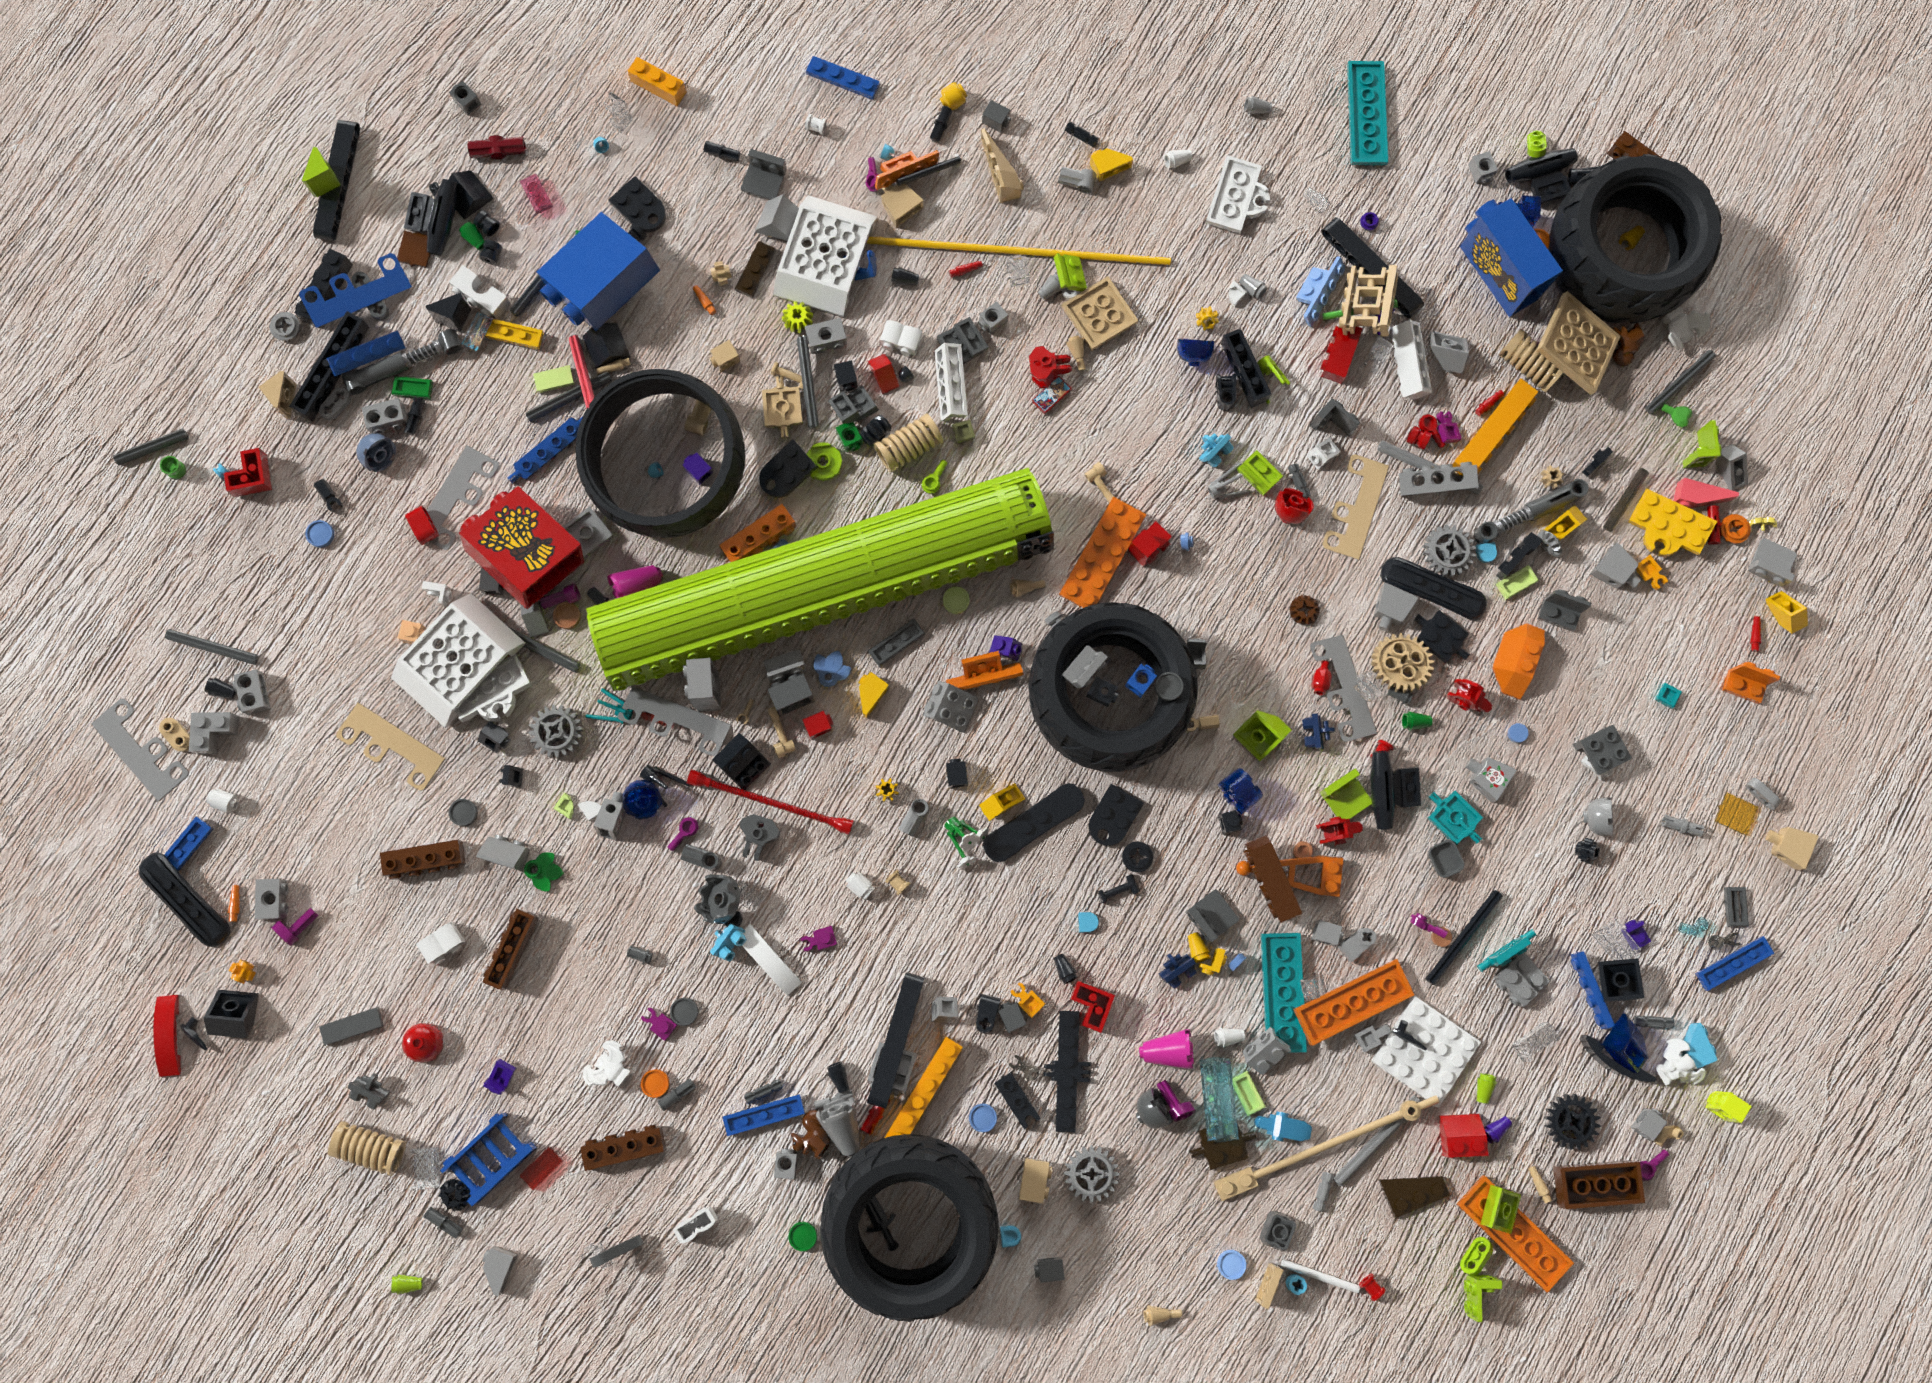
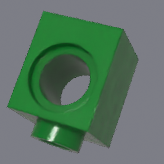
M854 422L835 427L836 434L846 452H853L861 447L860 445L863 444L862 437ZM849 434L855 436L851 441L845 439Z

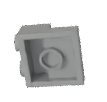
M1525 952L1519 956L1517 955L1493 976L1497 987L1502 991L1505 990L1510 996L1509 1000L1512 1004L1519 1007H1525L1550 982Z
M879 1042L867 1080L870 1088L872 1087L884 1043ZM903 1050L891 1095L900 1097L901 1094L905 1095L917 1057L916 1053Z

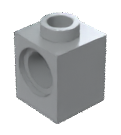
M1490 151L1473 156L1468 164L1476 184L1490 182L1498 171Z
M997 301L979 314L980 327L984 331L987 330L990 335L1008 322V314ZM995 317L997 320L991 322L988 320V318Z
M1317 920L1311 940L1337 946L1343 939L1344 932L1341 931L1342 926Z
M937 997L931 1003L932 1022H953L958 1017L957 998Z
M1644 1108L1630 1128L1644 1139L1654 1141L1667 1121L1662 1118L1663 1114L1658 1110Z
M782 1148L781 1152L778 1151L776 1153L774 1178H796L798 1153H793L794 1149ZM783 1158L791 1160L792 1165L789 1169L781 1166Z

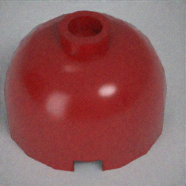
M1284 488L1276 497L1275 511L1282 522L1286 524H1299L1305 521L1314 509L1312 500L1309 497L1307 500L1302 497L1304 493L1301 491Z
M430 1023L413 1025L405 1032L402 1039L404 1054L407 1058L418 1063L433 1061L440 1055L444 1046L442 1032L438 1027Z

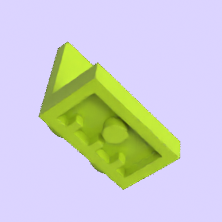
M1715 420L1709 421L1697 431L1699 448L1683 460V468L1706 467L1721 456L1722 448L1718 441L1719 428L1716 426Z
M1356 768L1320 791V794L1335 816H1341V819H1350L1372 804L1371 798L1356 778L1360 775Z
M1466 1274L1464 1291L1467 1293V1301L1464 1302V1311L1469 1318L1476 1322H1482V1289L1483 1292L1491 1293L1495 1292V1289H1502V1280L1491 1275L1469 1276Z

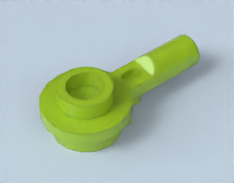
M945 460L940 461L933 474L923 479L922 489L924 492L934 494L939 490V477L948 464Z

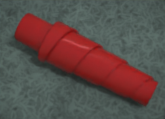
M981 261L956 266L955 269L949 270V275L951 278L955 276L960 277L983 267Z
M1499 390L1480 403L1475 413L1478 416L1486 413L1504 395V392Z
M1754 616L1750 644L1751 651L1758 652L1760 644H1762L1760 616Z

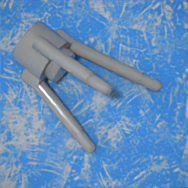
M1240 462L1218 479L1210 482L1211 485L1208 486V490L1213 499L1218 498L1221 501L1225 498L1251 492L1250 490L1224 494V492H1227L1226 486L1243 476L1239 474L1225 482L1222 481L1241 466Z

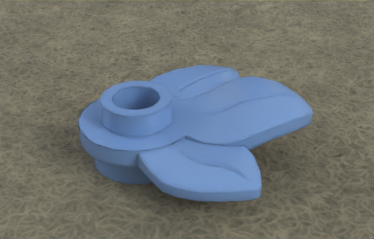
M840 651L832 652L827 658L817 654L814 659V669L819 674L820 683L825 687H832L837 681L845 680L851 672V667L843 665V657ZM830 674L832 678L831 680H826L825 676Z

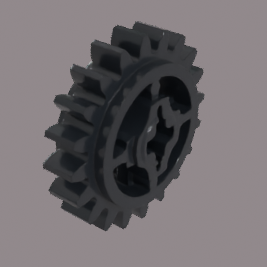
M1564 1094V1100L1562 1097L1557 1096L1558 1103L1550 1102L1553 1109L1546 1108L1550 1116H1544V1119L1549 1120V1123L1545 1124L1544 1127L1551 1128L1547 1135H1554L1553 1142H1559V1147L1564 1148L1567 1146L1569 1150H1572L1573 1147L1576 1150H1581V1145L1588 1147L1587 1141L1595 1142L1592 1135H1599L1595 1128L1601 1127L1595 1121L1601 1117L1594 1116L1598 1109L1590 1108L1592 1105L1591 1101L1585 1102V1097L1583 1096L1578 1099L1577 1094H1572L1571 1097L1569 1094ZM1574 1105L1581 1109L1582 1112L1575 1113L1568 1106ZM1561 1113V1120L1558 1124L1559 1115ZM1586 1121V1127L1583 1129V1124ZM1569 1130L1575 1134L1576 1138H1568L1562 1132Z

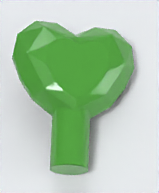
M1663 404L1661 408L1662 411L1671 415L1672 420L1677 426L1682 428L1688 425V419L1693 414L1692 410L1685 406L1673 408Z

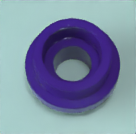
M1373 212L1363 214L1360 219L1362 228L1368 231L1374 230L1379 223L1377 215ZM1370 220L1372 224H1368L1366 221Z

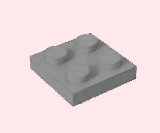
M590 506L563 526L566 531L581 543L584 559L614 537Z

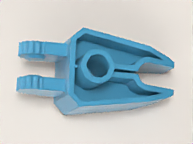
M1276 1111V1115L1270 1114L1269 1118L1258 1116L1254 1120L1255 1126L1267 1130V1134L1272 1135L1273 1140L1284 1142V1138L1304 1141L1311 1137L1312 1127L1304 1121L1288 1118V1113Z

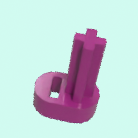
M573 583L565 586L564 590L539 600L543 609L565 601H568L569 604L577 602L581 599V595L577 585Z
M309 908L290 928L279 920L272 926V929L288 945L292 946L299 939L298 935L319 915L312 908Z
M1166 1080L1157 1084L1158 1089L1171 1109L1169 1114L1175 1122L1187 1119L1196 1112L1190 1101L1180 1104Z

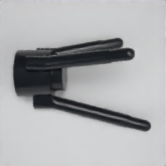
M1599 166L1570 169L1568 173L1569 184H1573L1574 187L1580 179Z
M648 764L641 771L640 777L664 807L668 806L667 803L651 785V783H658L663 788L668 789V786L659 779V774L690 786L683 779L667 773L657 766L653 768Z

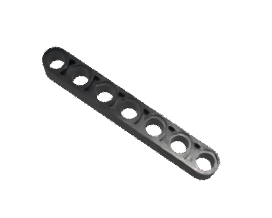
M338 120L328 163L340 186L320 196L313 227V236L316 239L336 240L360 135V125L358 122Z
M1335 217L1321 230L1323 237L1347 261L1356 266L1357 270L1360 267H1364V275H1381L1382 267H1386V270H1389V266L1341 219ZM1398 276L1395 295L1398 307L1396 309L1406 318H1411L1424 306V302ZM1386 283L1385 285H1375L1374 287H1383V292L1385 293Z
M908 972L905 973L867 1104L884 1109L887 1108L925 977Z

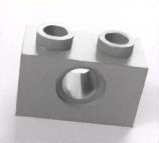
M841 318L805 326L811 353L821 354L828 349L833 348L837 350L847 345ZM824 335L831 336V338L828 340L822 339Z
M256 879L255 919H285V915L288 913L286 895L289 890L286 880ZM274 894L276 900L273 904H270L269 898Z

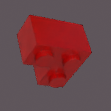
M260 448L240 451L243 469L224 473L226 491L234 497L272 490L267 454Z
M1155 521L1147 530L1144 529L1131 542L1128 552L1143 567L1147 563L1151 565L1158 558L1159 551L1164 552L1171 545L1170 540L1172 536Z
M1076 981L1070 1000L1088 1007L1081 1026L1102 1033L1115 995Z

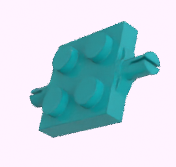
M1455 790L1443 800L1435 792L1429 796L1437 806L1427 819L1449 840L1453 841L1456 845L1467 836L1476 844L1482 840L1474 830L1483 817Z
M1531 929L1524 935H1520L1519 938L1513 939L1485 958L1481 964L1477 965V968L1480 972H1483L1490 966L1495 965L1498 967L1508 964L1512 961L1510 957L1516 954L1519 956L1528 950L1527 946L1531 944L1530 940L1537 936L1535 931Z

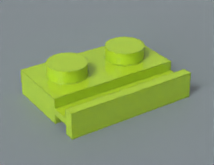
M1057 253L1054 256L1061 289L1066 287L1068 290L1080 292L1086 290L1087 285L1080 257L1065 254L1060 256Z
M1257 450L1237 468V471L1262 496L1283 477Z

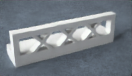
M943 343L935 350L941 421L946 422L952 417L965 418L968 413L961 344Z

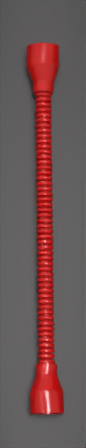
M691 769L687 778V784L712 787L721 791L724 790V792H731V794L771 805V807H778V809L780 808L790 813H797V815L799 814L809 819L825 822V824L847 835L850 834L854 820L845 817H826L788 803L753 794V792H746V790L734 786H727V784L713 781L712 778Z

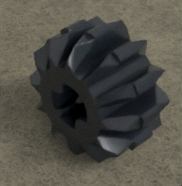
M878 415L863 428L860 435L863 441L872 447L875 442H881L889 434L892 425L882 415Z

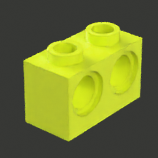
M1715 1091L1707 1098L1708 1103L1705 1108L1724 1121L1742 1123L1752 1106L1732 1092Z

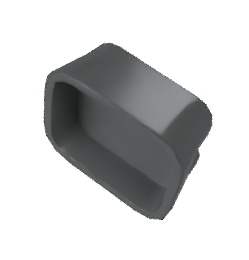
M1445 840L1429 849L1427 855L1438 876L1446 878L1464 869V861L1453 841Z
M1271 1211L1260 1233L1261 1242L1279 1251L1286 1250L1296 1229L1295 1220L1278 1211Z

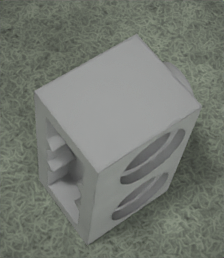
M399 398L362 407L365 425L371 434H383L386 430H399L406 426V411L404 404ZM398 412L396 418H391L394 413ZM380 417L377 423H373L375 418Z
M255 669L234 675L233 688L238 694L237 707L242 713L251 715L271 709L263 672ZM251 679V685L246 688V682ZM255 698L254 705L250 706V700Z

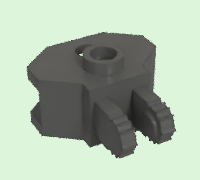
M755 814L742 818L740 828L746 835V845L742 857L747 858L751 845L755 844L758 847L754 854V860L759 861L763 847L765 848L766 844L779 839L781 832L773 820ZM760 823H764L762 828H759Z

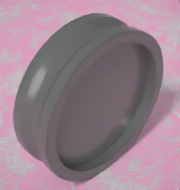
M1173 672L1163 673L1155 682V692L1162 700H1175L1183 691V681Z
M458 799L449 808V818L458 826H469L477 818V807L468 799Z
M679 998L670 1007L671 1019L674 1023L681 1026L692 1024L698 1016V1006L689 998Z

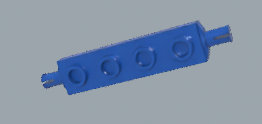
M572 417L514 463L516 471L507 477L512 484L520 477L527 480L575 441L582 417L579 420Z

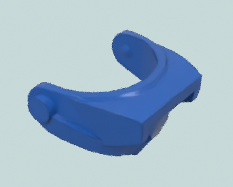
M872 250L867 251L868 268L858 266L854 278L855 281L876 276V257Z

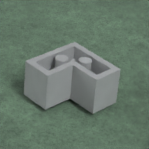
M231 712L191 713L189 751L195 754H217L218 735H238L239 716Z

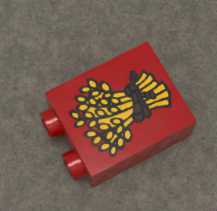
M519 486L510 493L503 491L497 494L491 501L490 508L481 516L472 515L463 522L460 529L461 532H459L465 552L525 609L530 608L585 562L581 543Z

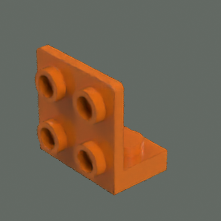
M1745 662L1728 670L1722 691L1760 704L1767 685L1779 681L1781 676L1776 675L1770 669H1760L1754 663Z

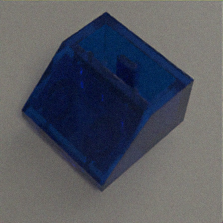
M1623 1013L1610 1033L1605 1037L1602 1046L1615 1062L1638 1074L1648 1060L1644 1036L1627 1014Z

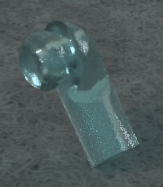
M1699 917L1693 925L1680 923L1678 931L1697 936L1707 930L1709 924L1706 918Z

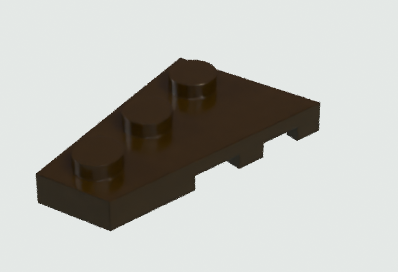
M1442 1176L1378 1179L1394 1218L1450 1196Z

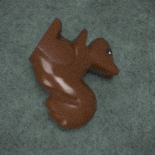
M1638 323L1630 331L1627 330L1625 325H1622L1620 330L1616 327L1612 328L1620 335L1618 341L1620 347L1613 352L1612 356L1614 362L1619 366L1625 367L1631 364L1635 358L1633 354L1640 349L1645 341V336Z
M810 1110L802 1118L803 1127L808 1131L806 1135L802 1137L796 1133H791L793 1149L796 1152H800L804 1148V1155H807L812 1150L815 1152L814 1157L820 1160L831 1142L829 1141L828 1134L817 1120L816 1113L818 1110Z

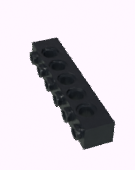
M348 311L345 313L289 405L299 416L311 422L314 421L321 404L327 399L341 374L334 376L326 358L359 346L370 328L362 318Z

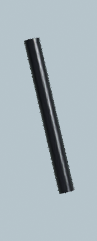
M957 156L896 179V183L898 186L960 164L961 158Z

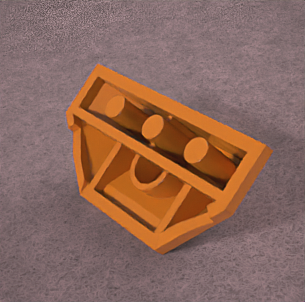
M1526 623L1503 634L1492 666L1501 693L1521 700L1533 679L1545 644V630Z

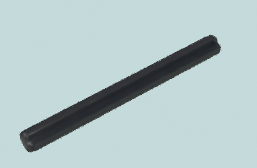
M1492 891L1426 977L1427 982L1431 985H1436L1502 899L1503 895L1499 891Z

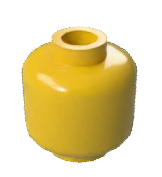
M952 82L941 90L942 97L940 100L943 106L955 110L966 103L967 94L961 83Z

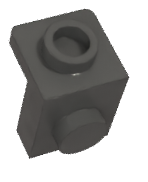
M1187 639L1186 645L1190 650L1196 669H1205L1206 667L1205 648L1207 643L1205 639Z

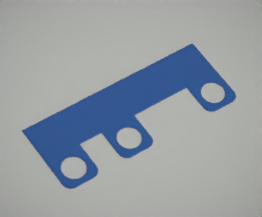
M389 253L378 258L377 262L384 277L358 288H354L348 275L345 273L332 277L329 283L336 297L324 301L316 286L301 290L299 296L315 327H320L341 318L347 311L353 313L411 288L412 286L396 255ZM386 258H391L395 261V267L392 270L384 268L383 261ZM338 278L345 279L348 283L347 288L344 290L337 289L335 281ZM314 291L317 294V300L313 303L307 302L305 300V293Z

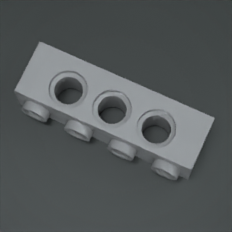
M1472 462L1460 463V467L1445 464L1441 465V469H1433V466L1422 467V471H1414V468L1402 469L1403 473H1399L1400 496L1479 488L1477 465H1472ZM1455 471H1459L1463 475L1460 482H1455L1452 479V474ZM1440 473L1443 476L1441 484L1433 482L1434 474ZM1420 475L1424 478L1422 486L1414 484L1413 479L1415 476Z

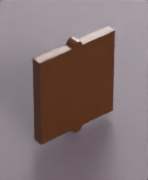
M404 231L397 255L398 261L409 264L411 267L427 268L430 253L426 252L427 235H422L420 232Z

